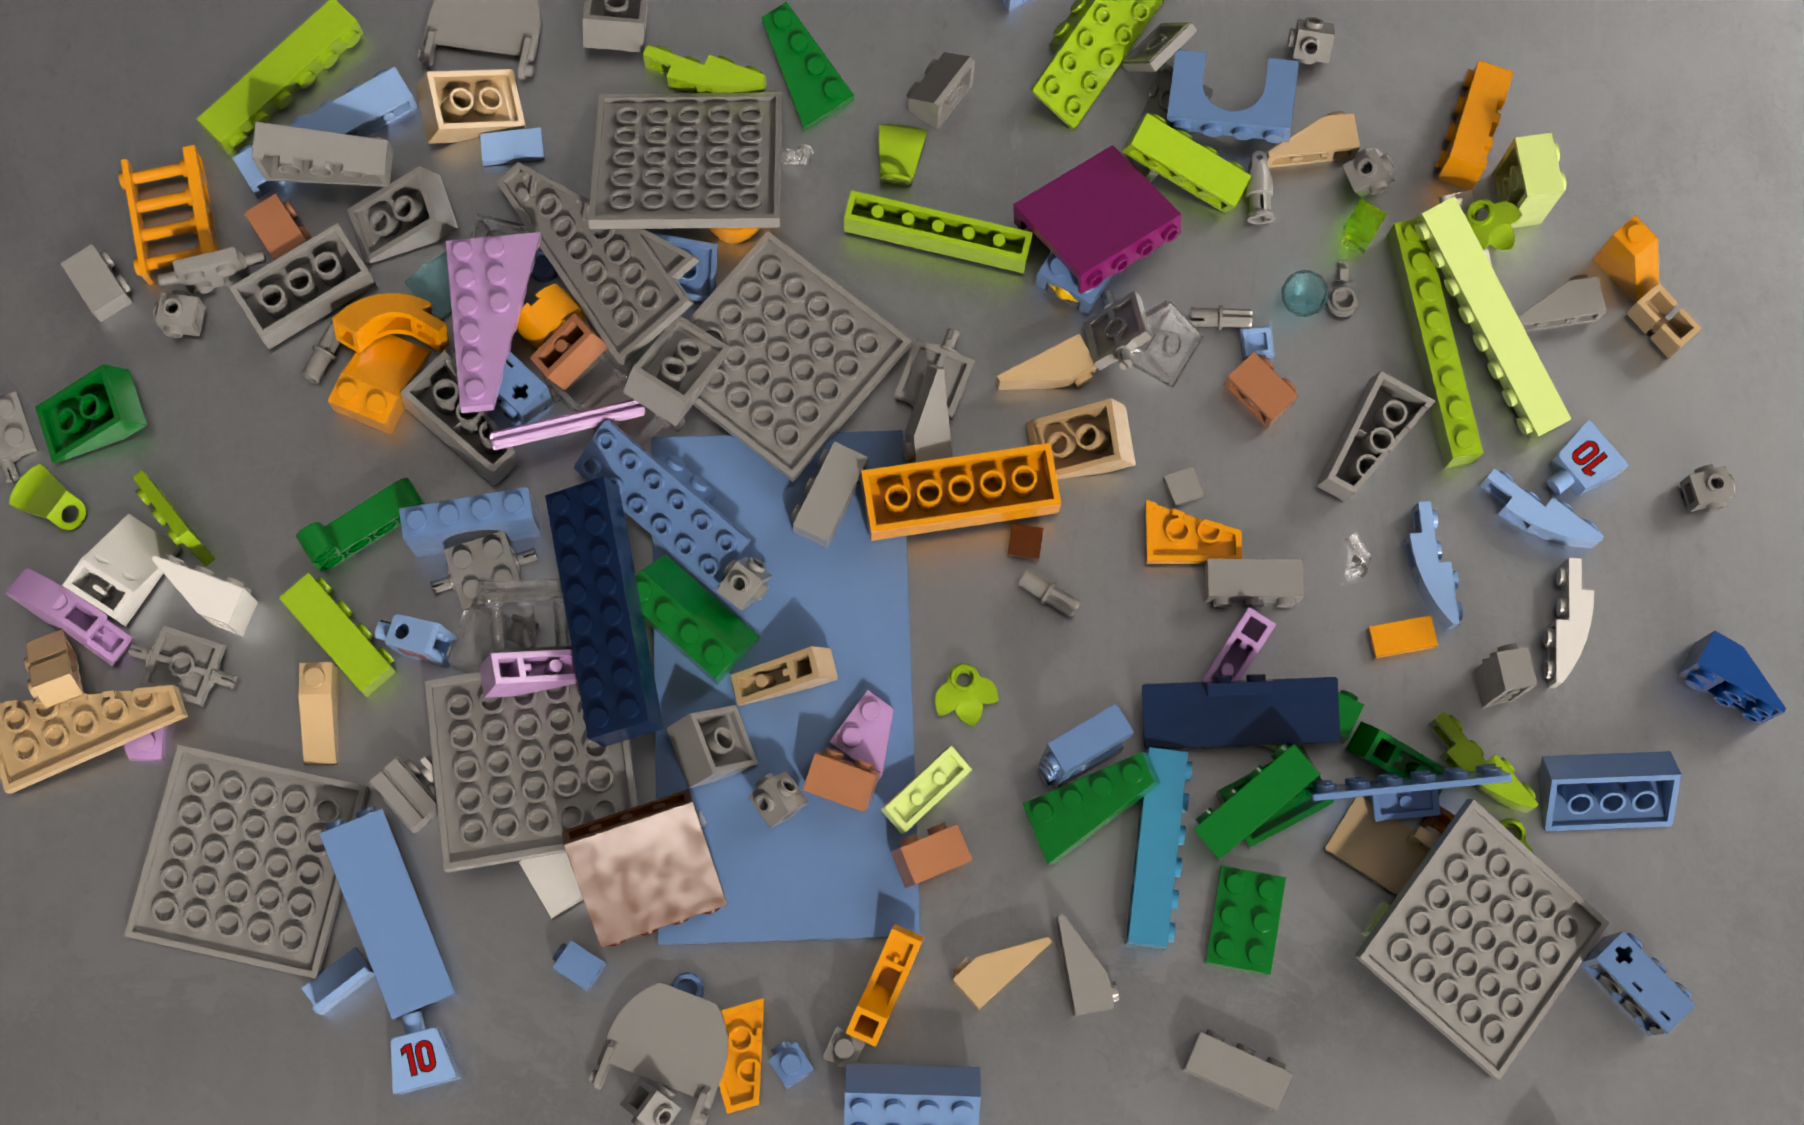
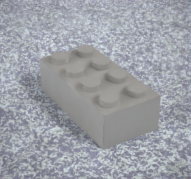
M336 223L232 285L229 289L268 349H271L374 287L376 283L339 224Z

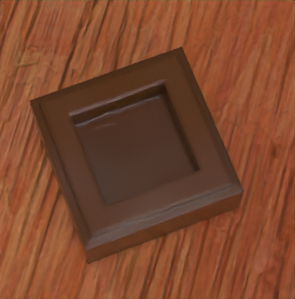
M1012 523L1007 556L1039 561L1044 528Z

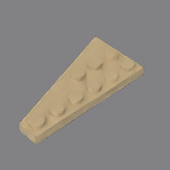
M175 685L135 688V690L128 691L113 690L97 694L83 693L45 708L39 698L24 701L9 700L0 703V779L4 791L12 794L188 717L179 688Z

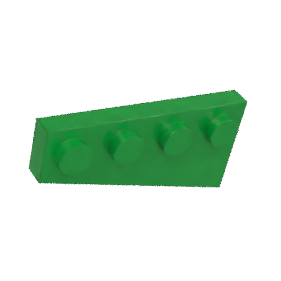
M787 1L761 17L763 27L780 66L781 74L790 92L791 100L798 113L803 131L808 130L854 101L852 91Z

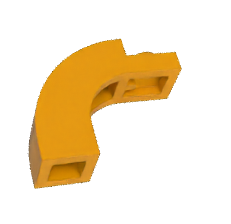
M384 293L368 296L346 306L332 318L336 340L359 354L378 338L390 334L413 336L439 352H442L449 346L447 324L441 318L432 316L431 302L409 294Z
M894 923L871 978L855 1009L846 1034L874 1047L877 1046L924 940V936Z

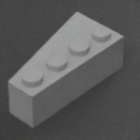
M255 122L252 159L267 181L390 187L393 150L388 140L378 136L361 137Z
M446 350L436 357L400 392L403 407L492 485L496 486L517 466L515 450L512 447L493 450L489 433L500 429L486 411L461 413L457 368Z
M1383 371L1378 372L1369 379L1316 486L1342 501L1354 495L1380 466L1388 454L1394 450L1408 431L1414 427L1421 416L1435 403V400Z

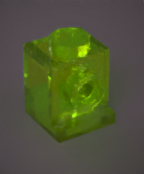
M1361 198L1343 227L1347 231L1342 241L1343 245L1352 251H1360L1364 254L1388 213Z

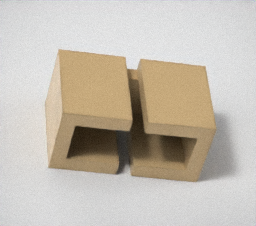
M1658 283L1640 298L1626 314L1645 334L1650 330L1653 333L1650 337L1652 342L1670 358L1686 345L1702 327L1684 308L1668 321L1666 316L1675 308L1678 302Z
M63 629L26 643L27 657L24 658V664L31 679L27 680V686L33 698L39 697L45 708L83 694L81 677L78 671L77 652Z

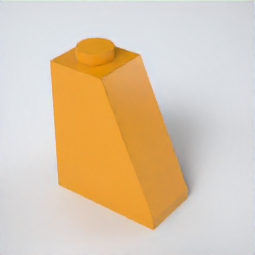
M1635 215L1609 238L1593 258V261L1634 303L1659 283L1658 237Z

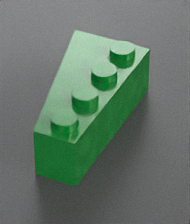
M1286 743L1271 755L1274 761L1265 769L1261 765L1256 767L1245 777L1249 783L1242 789L1238 790L1234 786L1220 798L1224 804L1216 811L1209 807L1195 819L1199 825L1194 828V831L1219 860L1273 816L1281 807L1298 795L1307 785L1322 775L1297 744L1292 745L1290 748Z
M1140 752L1023 803L1047 864H1057L1067 854L1086 842L1089 837L1112 822L1114 818L1160 785L1161 782L1149 754Z

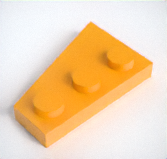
M1149 500L1145 501L1146 564H1205L1207 559H1242V530L1208 519L1202 520L1184 514L1185 512L1174 508L1171 510L1156 505L1157 503Z
M764 998L721 1010L728 1033V1058L719 1087L727 1114L760 1105Z

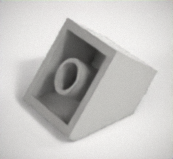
M944 52L938 60L933 59L925 70L924 74L926 76L920 83L915 82L907 93L908 111L938 130L973 85L975 59L970 56Z
M736 705L690 713L666 728L688 788L710 784L759 765Z

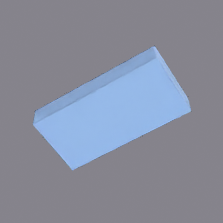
M541 127L480 133L483 166L545 160Z

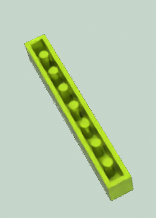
M1415 219L1396 222L1387 234V239L1426 396L1435 400V403L1430 407V412L1444 468L1475 463L1483 454V449L1438 270L1430 259L1429 252L1431 249L1426 240H1421L1415 230Z

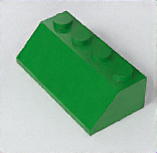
M666 554L636 575L644 621L716 685L724 679L760 639L759 635Z

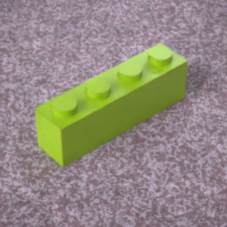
M1146 113L1137 120L1121 151L1223 213H1227L1236 207L1251 178V175L1246 173L1240 164L1226 161L1218 156V152L1215 149L1205 145L1201 146L1192 140L1190 134L1166 125V121L1162 117L1155 114Z
M308 572L283 593L279 599L354 685L368 697L396 673L390 665L395 660L383 646L377 650L371 644L370 640L374 636L362 623L356 626L349 619L354 613L342 600L335 603L329 596L333 590L321 576L315 580Z

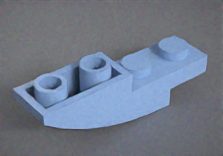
M1494 468L1480 484L1482 488L1505 504L1498 515L1532 535L1558 544L1582 548H1593L1604 537V535L1598 532L1599 528L1593 522L1587 519L1582 520L1573 513V508L1568 503L1552 498L1543 505L1536 494L1529 490L1524 491L1515 484L1514 478L1504 471H1498Z
M1419 501L1412 508L1415 533H1409L1403 540L1407 562L1415 585L1428 609L1446 631L1453 630L1460 624L1459 621L1463 618L1462 604L1460 601L1457 602L1455 589H1458L1459 586L1458 573L1456 570L1453 571L1451 561L1439 562L1442 558L1441 542L1436 541L1435 529L1438 527V515L1436 510H1432L1431 501Z

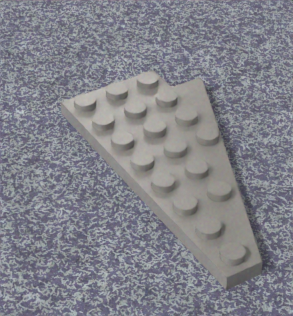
M517 162L496 181L529 232H541L539 247L618 363L626 364L694 304L678 282L683 275L699 262L698 258L645 229H589V199L520 162Z

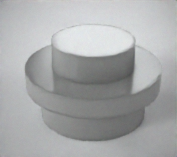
M1336 287L1327 297V307L1335 316L1348 317L1357 309L1358 297L1348 287Z

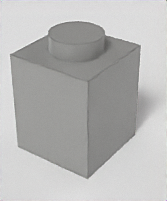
M836 1027L822 1059L846 1070V1063H858L866 1042L846 1034V1031Z

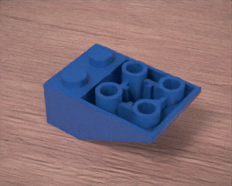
M1717 631L1711 632L1694 643L1678 673V676L1684 678L1685 683L1689 687L1699 691L1705 690L1714 696L1713 699L1717 703L1726 707L1733 706L1742 712V716L1751 722H1761L1763 724L1786 711V707L1746 649Z

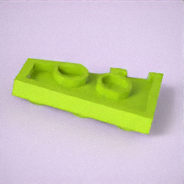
M143 470L135 474L132 478L140 487L135 492L147 506L151 503L155 508L151 510V513L162 526L165 524L170 526L166 533L178 547L184 543L205 567L213 562L216 558L198 540L199 537L179 515V512Z

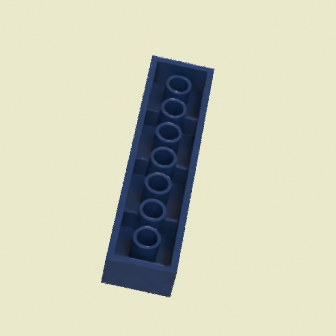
M603 476L545 495L588 739L606 747L664 729L619 487Z

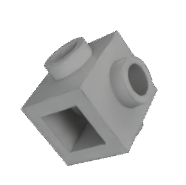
M1307 17L1305 20L1298 19L1296 29H1290L1287 44L1288 47H1292L1293 58L1304 64H1314L1315 61L1329 63L1335 38L1334 24L1324 23L1323 20L1316 17Z
M1376 148L1363 149L1355 154V159L1342 165L1354 192L1360 197L1370 193L1372 195L1379 194L1389 187V183L1395 181L1391 171L1395 170V166L1388 153L1383 155Z
M173 290L172 294L161 292L159 302H156L153 307V319L167 336L182 338L184 334L200 337L206 307L198 297H193L188 292Z
M1713 464L1699 467L1694 470V474L1688 475L1680 482L1689 512L1707 508L1708 512L1727 507L1726 502L1735 496V481L1732 475L1728 474L1726 466L1714 468Z
M746 556L737 561L732 560L723 571L722 575L725 576V579L716 592L738 609L743 610L751 606L755 600L759 602L769 590L767 582L772 575L765 570L766 566L754 557L749 558Z
M787 771L776 776L768 773L755 783L758 788L748 797L770 829L790 819L808 803Z
M641 1077L620 1103L622 1107L634 1116L631 1122L635 1125H670L682 1109L672 1101V1098L675 1096L673 1092L661 1083H658L655 1088Z

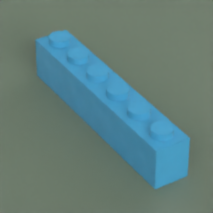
M1149 747L1146 753L1151 758L1161 784L1141 798L1125 945L1164 950L1168 947V942L1173 943L1175 936V923L1170 922L1171 909L1177 910L1179 890H1174L1175 877H1180L1182 870V858L1177 857L1178 845H1183L1185 840L1186 826L1180 824L1182 812L1187 813L1189 794L1184 793L1185 780L1190 781L1192 762L1187 761L1188 752Z

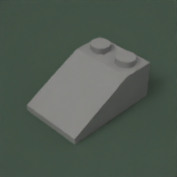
M585 0L583 47L644 52L649 0Z
M419 166L390 183V187H383L347 209L365 264H371L435 243L458 229L441 175Z
M679 316L663 331L633 366L623 393L677 426L717 371L731 347L682 316Z

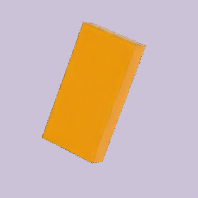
M1431 615L1369 626L1367 628L1374 659L1438 647Z

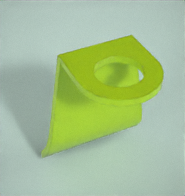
M879 124V180L881 182L912 186L927 130L907 125Z
M42 464L30 468L18 480L10 496L9 504L11 506L49 519L64 530H73L79 527L86 516V508L83 502L69 493ZM69 505L76 506L78 509L76 519L72 522H64L62 520L64 508Z

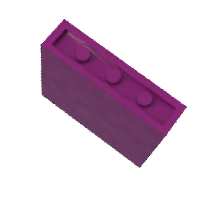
M1113 145L1013 204L1014 224L1021 230L1029 227L1078 279V292L1080 294L1090 288L1098 287L1103 280L1115 273L1124 271L1128 265L1140 258L1147 257L1154 249L1166 242L1173 241L1181 233V213Z

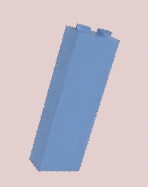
M372 806L357 812V819L344 823L343 819H339L325 825L326 831L319 833L390 1016L392 1020H395L403 1015L455 995V991L383 809L376 811L375 807Z

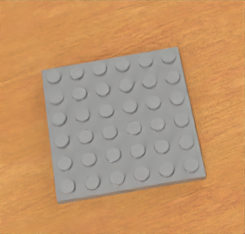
M782 92L599 94L588 212L589 229L780 227Z
M767 231L688 319L689 322L731 347L729 353L693 405L782 475L794 482L911 347L912 340Z
M480 672L424 681L443 868L446 873L566 853L562 831L638 806L630 739L606 747L588 739L578 683L519 696L484 698Z
M177 745L124 937L317 979L321 972L342 893L319 833L326 831L324 826L333 821L343 819L344 823L357 819L356 813L364 810L369 787Z
M1467 799L1355 953L1354 957L1493 1079L1500 1080L1610 922L1474 799Z

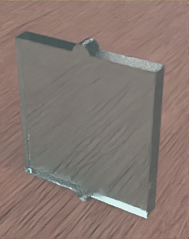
M446 252L429 264H422L421 270L404 281L414 296L431 302L432 316H437L442 320L452 314Z

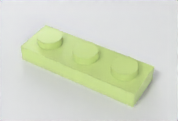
M951 745L943 750L880 810L901 834L906 833L972 769Z

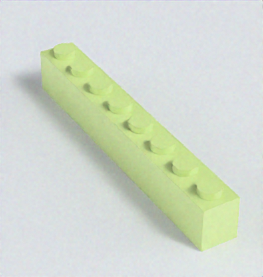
M1454 196L1414 218L1416 221L1415 230L1420 239L1426 240L1431 249L1429 252L1430 259L1436 268L1442 270L1446 278L1444 285L1448 293L1456 297L1460 305L1458 311L1462 320L1466 324H1470L1475 333L1473 335L1475 345L1481 352L1484 351L1489 360L1487 366L1494 379H1499L1504 389L1502 395L1509 407H1513L1519 418L1516 421L1521 432L1524 435H1528L1530 439L1536 438L1571 420L1564 403L1456 197Z

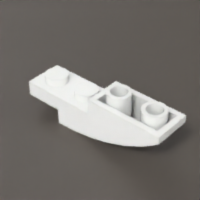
M1568 558L1557 569L1556 583L1558 586H1561V598L1557 600L1556 614L1561 619H1556L1548 625V628L1544 631L1543 639L1544 646L1548 647V659L1544 662V678L1548 679V688H1556L1562 684L1573 670L1582 653L1590 630L1595 590L1582 589V558Z

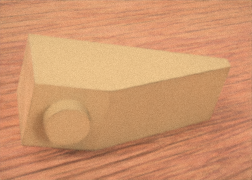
M1334 111L1318 119L1290 137L1289 142L1284 141L1269 150L1267 153L1268 168L1354 159L1355 154L1360 148L1355 114Z
M1077 334L997 375L995 385L998 390L1065 389L1075 384L1077 387H1081L1093 380L1097 367L1093 364L1091 353L1080 334Z
M811 646L731 674L737 705L742 706L811 689L837 680L838 676L831 648Z
M332 662L299 663L298 696L304 765L337 764L340 669Z
M1049 937L977 956L972 962L965 958L953 969L956 976L952 979V983L979 1010L1045 950L1052 941Z

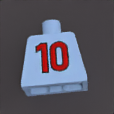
M1588 420L1550 462L1557 473L1547 480V484L1557 495H1560L1570 487L1576 495L1580 496L1618 476L1629 464L1593 422Z
M395 614L392 622L380 620L375 629V637L384 640L385 645L398 654L449 668L458 641L455 635L439 623L401 614Z
M422 1011L403 1015L402 1019L406 1035L392 1038L390 1042L393 1094H403L460 1079L459 1070L442 1029L439 1027L425 1029Z

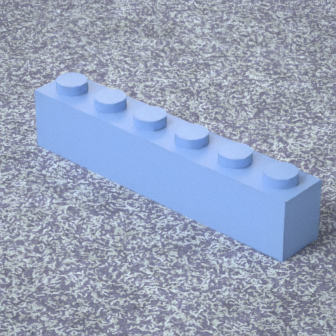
M394 66L389 70L384 69L377 72L373 79L362 85L352 86L341 97L324 102L318 110L309 115L297 117L289 126L367 137L418 107L412 93ZM248 145L232 158L256 197L259 198L286 181L265 180L252 159L253 145Z

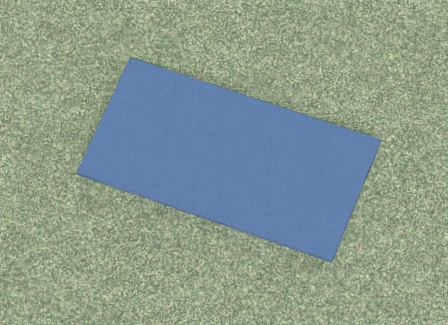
M903 430L836 432L794 482L782 475L732 435L651 437V455L654 458H658L669 453L683 460L685 467L694 475L703 477L709 483V487L716 492L709 504L750 538V542L737 560L746 556L749 558L754 557L766 566L765 570L772 575L767 582L769 590L759 602L755 600L751 606L740 610L716 592L721 583L716 587L711 586L652 536L653 562L665 554L669 556L760 636L757 643L724 679L716 685L654 630V678L664 729L655 732L656 800L689 789L727 901L726 906L721 907L714 913H702L689 918V920L682 924H670L658 928V945L888 938L894 923L921 935L919 883L905 888L890 852L900 848L898 841L917 834V822L906 833L901 834L880 810L915 777L907 536L870 541L861 482L828 548L793 533L794 522L790 521L796 505H803L807 497L804 490L810 477H817L821 469L818 466V461L825 448L830 450L835 441L869 457L867 470L904 464L902 451ZM811 646L831 648L838 676L837 680L811 689L742 706L737 705L731 674ZM867 690H869L891 706L894 712L883 775L878 780L869 809L862 812L803 791V787L814 754L820 750L825 752L826 748L838 750L829 744V741ZM736 705L759 765L710 784L688 788L666 728L690 713ZM844 754L843 759L854 762ZM787 771L808 803L790 819L770 829L748 797L758 788L755 783L768 773L776 776Z

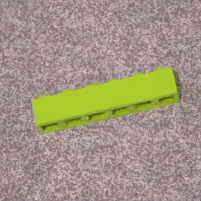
M328 0L197 118L202 129L228 155L234 150L242 148L246 144L248 137L254 133L255 122L269 123L270 117L279 109L286 108L292 102L293 97L302 88H308L322 70L333 66L342 52L358 43L360 36L363 34L358 21L336 0Z
M854 190L850 192L844 215V232L1023 274L1033 232Z

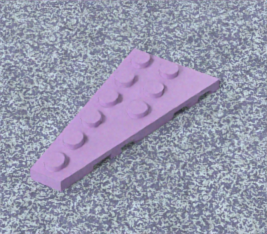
M541 232L446 241L461 413L489 411L495 408L506 359L510 354L511 341L514 332H516L527 292L528 280L535 263L534 258L541 242Z

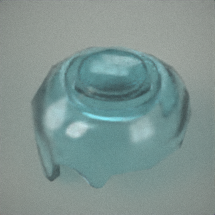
M1311 270L1294 272L1287 277L1281 288V300L1286 309L1295 316L1309 317L1319 313L1329 298L1327 283L1321 275Z

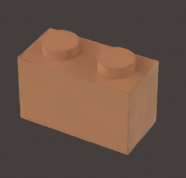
M276 193L244 212L274 260L312 238L304 225L297 227L293 218L297 214L288 200L282 203Z
M574 313L530 359L548 379L566 390L608 347L596 330Z
M1253 352L1227 376L1223 386L1268 429L1295 403L1299 395L1296 393L1295 386L1288 379H1281L1273 371L1274 367L1267 358L1259 357Z
M826 748L825 752L821 750L816 752L803 791L862 812L868 810L881 774L880 771L874 770L875 764L862 759H856L855 762L843 759L844 753L831 748Z
M945 822L927 829L929 834L927 837L918 839L917 834L898 841L900 848L890 852L905 888L972 861L958 824L947 828Z

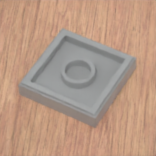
M1192 22L1161 23L1121 64L1127 72H1156L1197 32V29Z

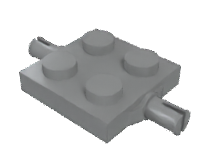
M231 247L172 261L174 271L158 274V281L161 288L179 283L185 285L190 293L206 294L216 287L224 285L231 287L251 275L250 266L267 263L263 250L245 254L238 252L236 247Z
M1106 290V295L1104 293L1101 294L1103 308L1095 316L1083 322L1093 364L1101 371L1118 361L1120 369L1128 370V366L1131 368L1133 365L1130 352L1152 339L1142 299L1135 291L1122 299L1115 300L1114 293Z
M948 328L942 344H931L916 339L894 393V398L907 402L914 407L928 365H937L944 368L949 419H953L975 364V360L962 356L953 349L960 335L957 330L953 333V329Z
M16 391L0 396V467L2 468L6 483H12V478L14 481L19 480L14 462L22 456L38 451L20 397Z
M499 531L444 549L443 552L448 564V576L430 581V584L433 587L434 594L452 588L458 595L462 610L467 611L524 592L525 590L520 578V565L537 561L538 557L534 547L520 553H515L510 547L506 533Z
M163 625L157 641L151 648L132 643L130 647L134 650L129 649L128 652L129 656L146 660L145 672L140 683L141 687L175 685L179 688L183 701L201 707L204 706L208 693L215 683L233 689L235 686L233 682L237 681L236 675L220 671V663L226 650L225 645Z

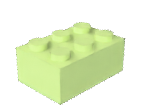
M1552 132L1515 137L1493 171L1499 202H1510L1522 213V217L1511 224L1512 228L1541 224L1566 190V176L1564 172H1560L1558 163L1560 160V148L1558 143H1554Z

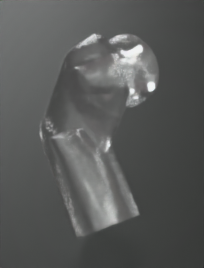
M801 144L797 147V151L782 148L781 164L808 165L812 161L811 156L814 153L812 147Z
M1355 533L1344 540L1353 555L1351 564L1345 567V573L1350 580H1357L1359 577L1363 578L1368 573L1371 560L1367 547L1359 534Z

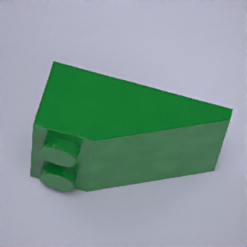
M106 364L100 365L35 406L52 463H59L124 440L147 426L130 370Z

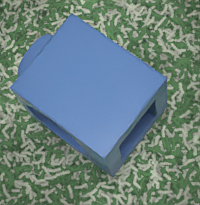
M570 940L568 945L562 943L552 958L555 961L553 969L586 991L590 990L607 965L604 961Z

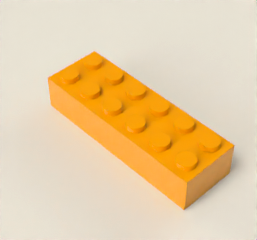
M1051 443L861 471V486L870 541L1055 514L1059 512L1061 506Z

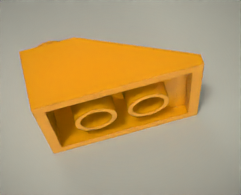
M392 334L378 338L360 354L357 352L354 354L341 372L327 401L335 412L392 435L405 409L400 392L423 371L432 352Z

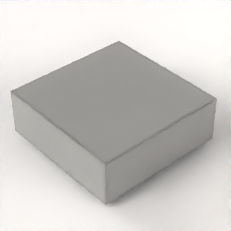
M1193 466L1163 477L1174 507L1202 498L1205 495Z

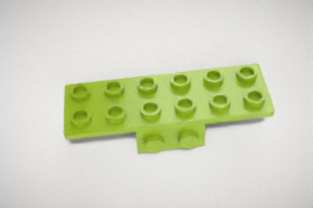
M1076 0L1070 8L1071 14L1066 21L1061 22L1053 32L1054 38L1049 46L1056 53L1031 87V92L1067 126L1076 128L1164 0Z

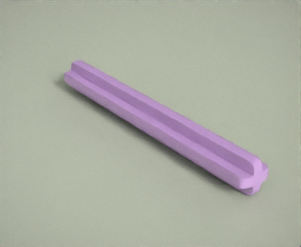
M634 399L493 431L489 433V439L493 450H500L598 427L605 420L615 423L645 415V406Z

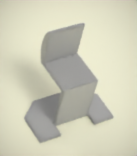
M1338 261L1340 280H1334L1333 282L1355 281L1349 280L1347 261Z

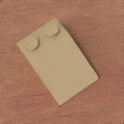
M513 69L426 71L415 86L427 144L457 143L480 138V133L518 130L525 127Z
M1112 398L1026 422L1029 446L1051 443L1057 480L1108 473L1136 465L1126 405Z

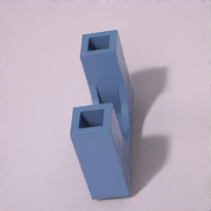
M1179 49L1175 53L1167 112L1168 126L1187 133H1203L1209 137L1226 135L1234 136L1239 140L1256 138L1265 139L1270 143L1289 142L1299 61L1268 58L1265 87L1260 99L1247 109L1228 111L1215 106L1204 92L1203 81L1206 52Z
M528 487L399 508L403 540L416 557L444 553L443 550L447 549L446 539L465 532L499 530L505 532L510 541L542 536L538 506Z
M1117 703L1047 743L1039 761L1040 768L1038 769V773L1046 786L1052 785L1054 790L1060 788L1122 752L1124 746L1121 742L1130 738L1134 731Z

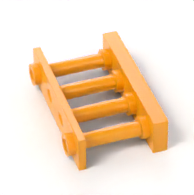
M195 145L182 147L184 159H180V163L135 172V169L127 159L121 160L122 171L118 172L121 188L126 190L137 252V257L133 258L134 269L137 276H142L148 285L155 284L153 270L173 266L172 261L219 250L203 159ZM179 175L188 178L189 187H186L185 191L140 200L138 184ZM186 203L189 206H193L194 216H190V220L145 229L143 212ZM189 232L198 234L199 244L195 245L193 249L150 257L148 241Z

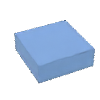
M1271 326L1240 328L1239 338L1242 361L1247 359L1253 352L1259 357L1274 358Z

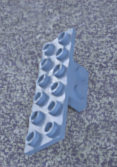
M605 420L574 465V469L588 481L604 476L618 486L623 511L713 587L721 583L725 577L722 573L732 560L736 561L750 542V538L709 504L716 492L709 487V483L703 477L694 475L685 467L683 460L675 455L668 453L654 458L610 420Z
M1496 764L1476 765V771L1463 770V767L1444 768L1443 774L1438 775L1430 773V770L1410 772L1411 777L1408 778L1398 777L1397 774L1392 773L1378 775V781L1365 780V777L1345 778V784L1337 785L1332 783V780L1312 782L1313 787L1305 788V794L1312 801L1371 796L1373 820L1386 821L1441 815L1438 789L1511 782L1512 774L1502 770V767H1496Z

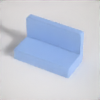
M354 947L320 973L317 979L311 980L301 989L314 1005L312 1007L314 1012L324 1015L375 975L371 965L359 949Z

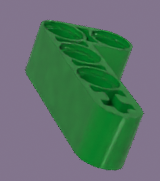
M402 478L326 526L319 521L305 526L297 533L296 539L312 564L319 571H326L401 525L399 508L422 505L425 502L410 479Z

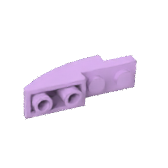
M28 568L21 573L5 593L55 630L63 629L65 633L111 666L118 661L133 643L134 638L107 620L108 616L65 587Z

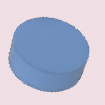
M542 250L536 251L533 271L530 273L536 281L543 283L554 280L558 273Z
M681 973L671 984L672 987L702 998L704 995V984L694 973Z

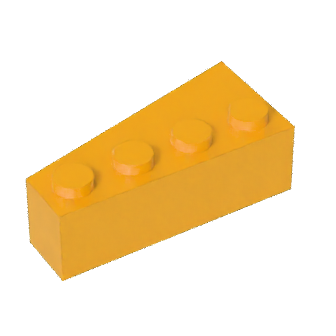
M1481 60L1477 62L1474 70H1467L1462 86L1467 88L1464 97L1459 95L1453 113L1458 114L1456 122H1450L1444 140L1449 141L1447 149H1441L1435 167L1440 168L1437 176L1438 180L1467 190L1474 188L1486 168L1488 162L1486 158L1492 148L1493 135L1501 117L1498 110H1501L1505 103L1514 71Z

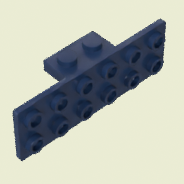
M1247 674L1246 680L1233 681V675L1213 676V681L1142 685L1144 747L1146 749L1149 747L1186 748L1340 741L1338 679L1336 677L1266 679V674Z

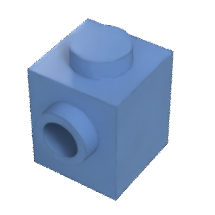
M788 1040L771 1050L773 1057L768 1059L786 1089H789L815 1071L796 1041L790 1045Z

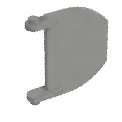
M434 0L423 38L425 49L419 50L418 60L422 61L424 66L431 67L437 45L521 56L518 78L526 80L527 76H533L534 65L530 64V60L534 61L541 29L537 0Z
M662 982L644 989L634 996L615 1018L598 1058L597 1064L600 1067L598 1070H592L589 1082L593 1083V1088L601 1090L611 1065H614L697 1098L698 1101L689 1125H705L709 1114L704 1113L706 1107L710 1108L714 1101L728 1058V1033L718 1004Z

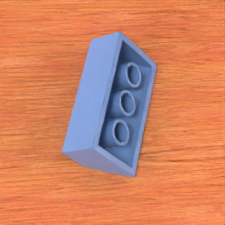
M1671 751L1542 756L1539 791L1544 831L1673 826L1682 774Z

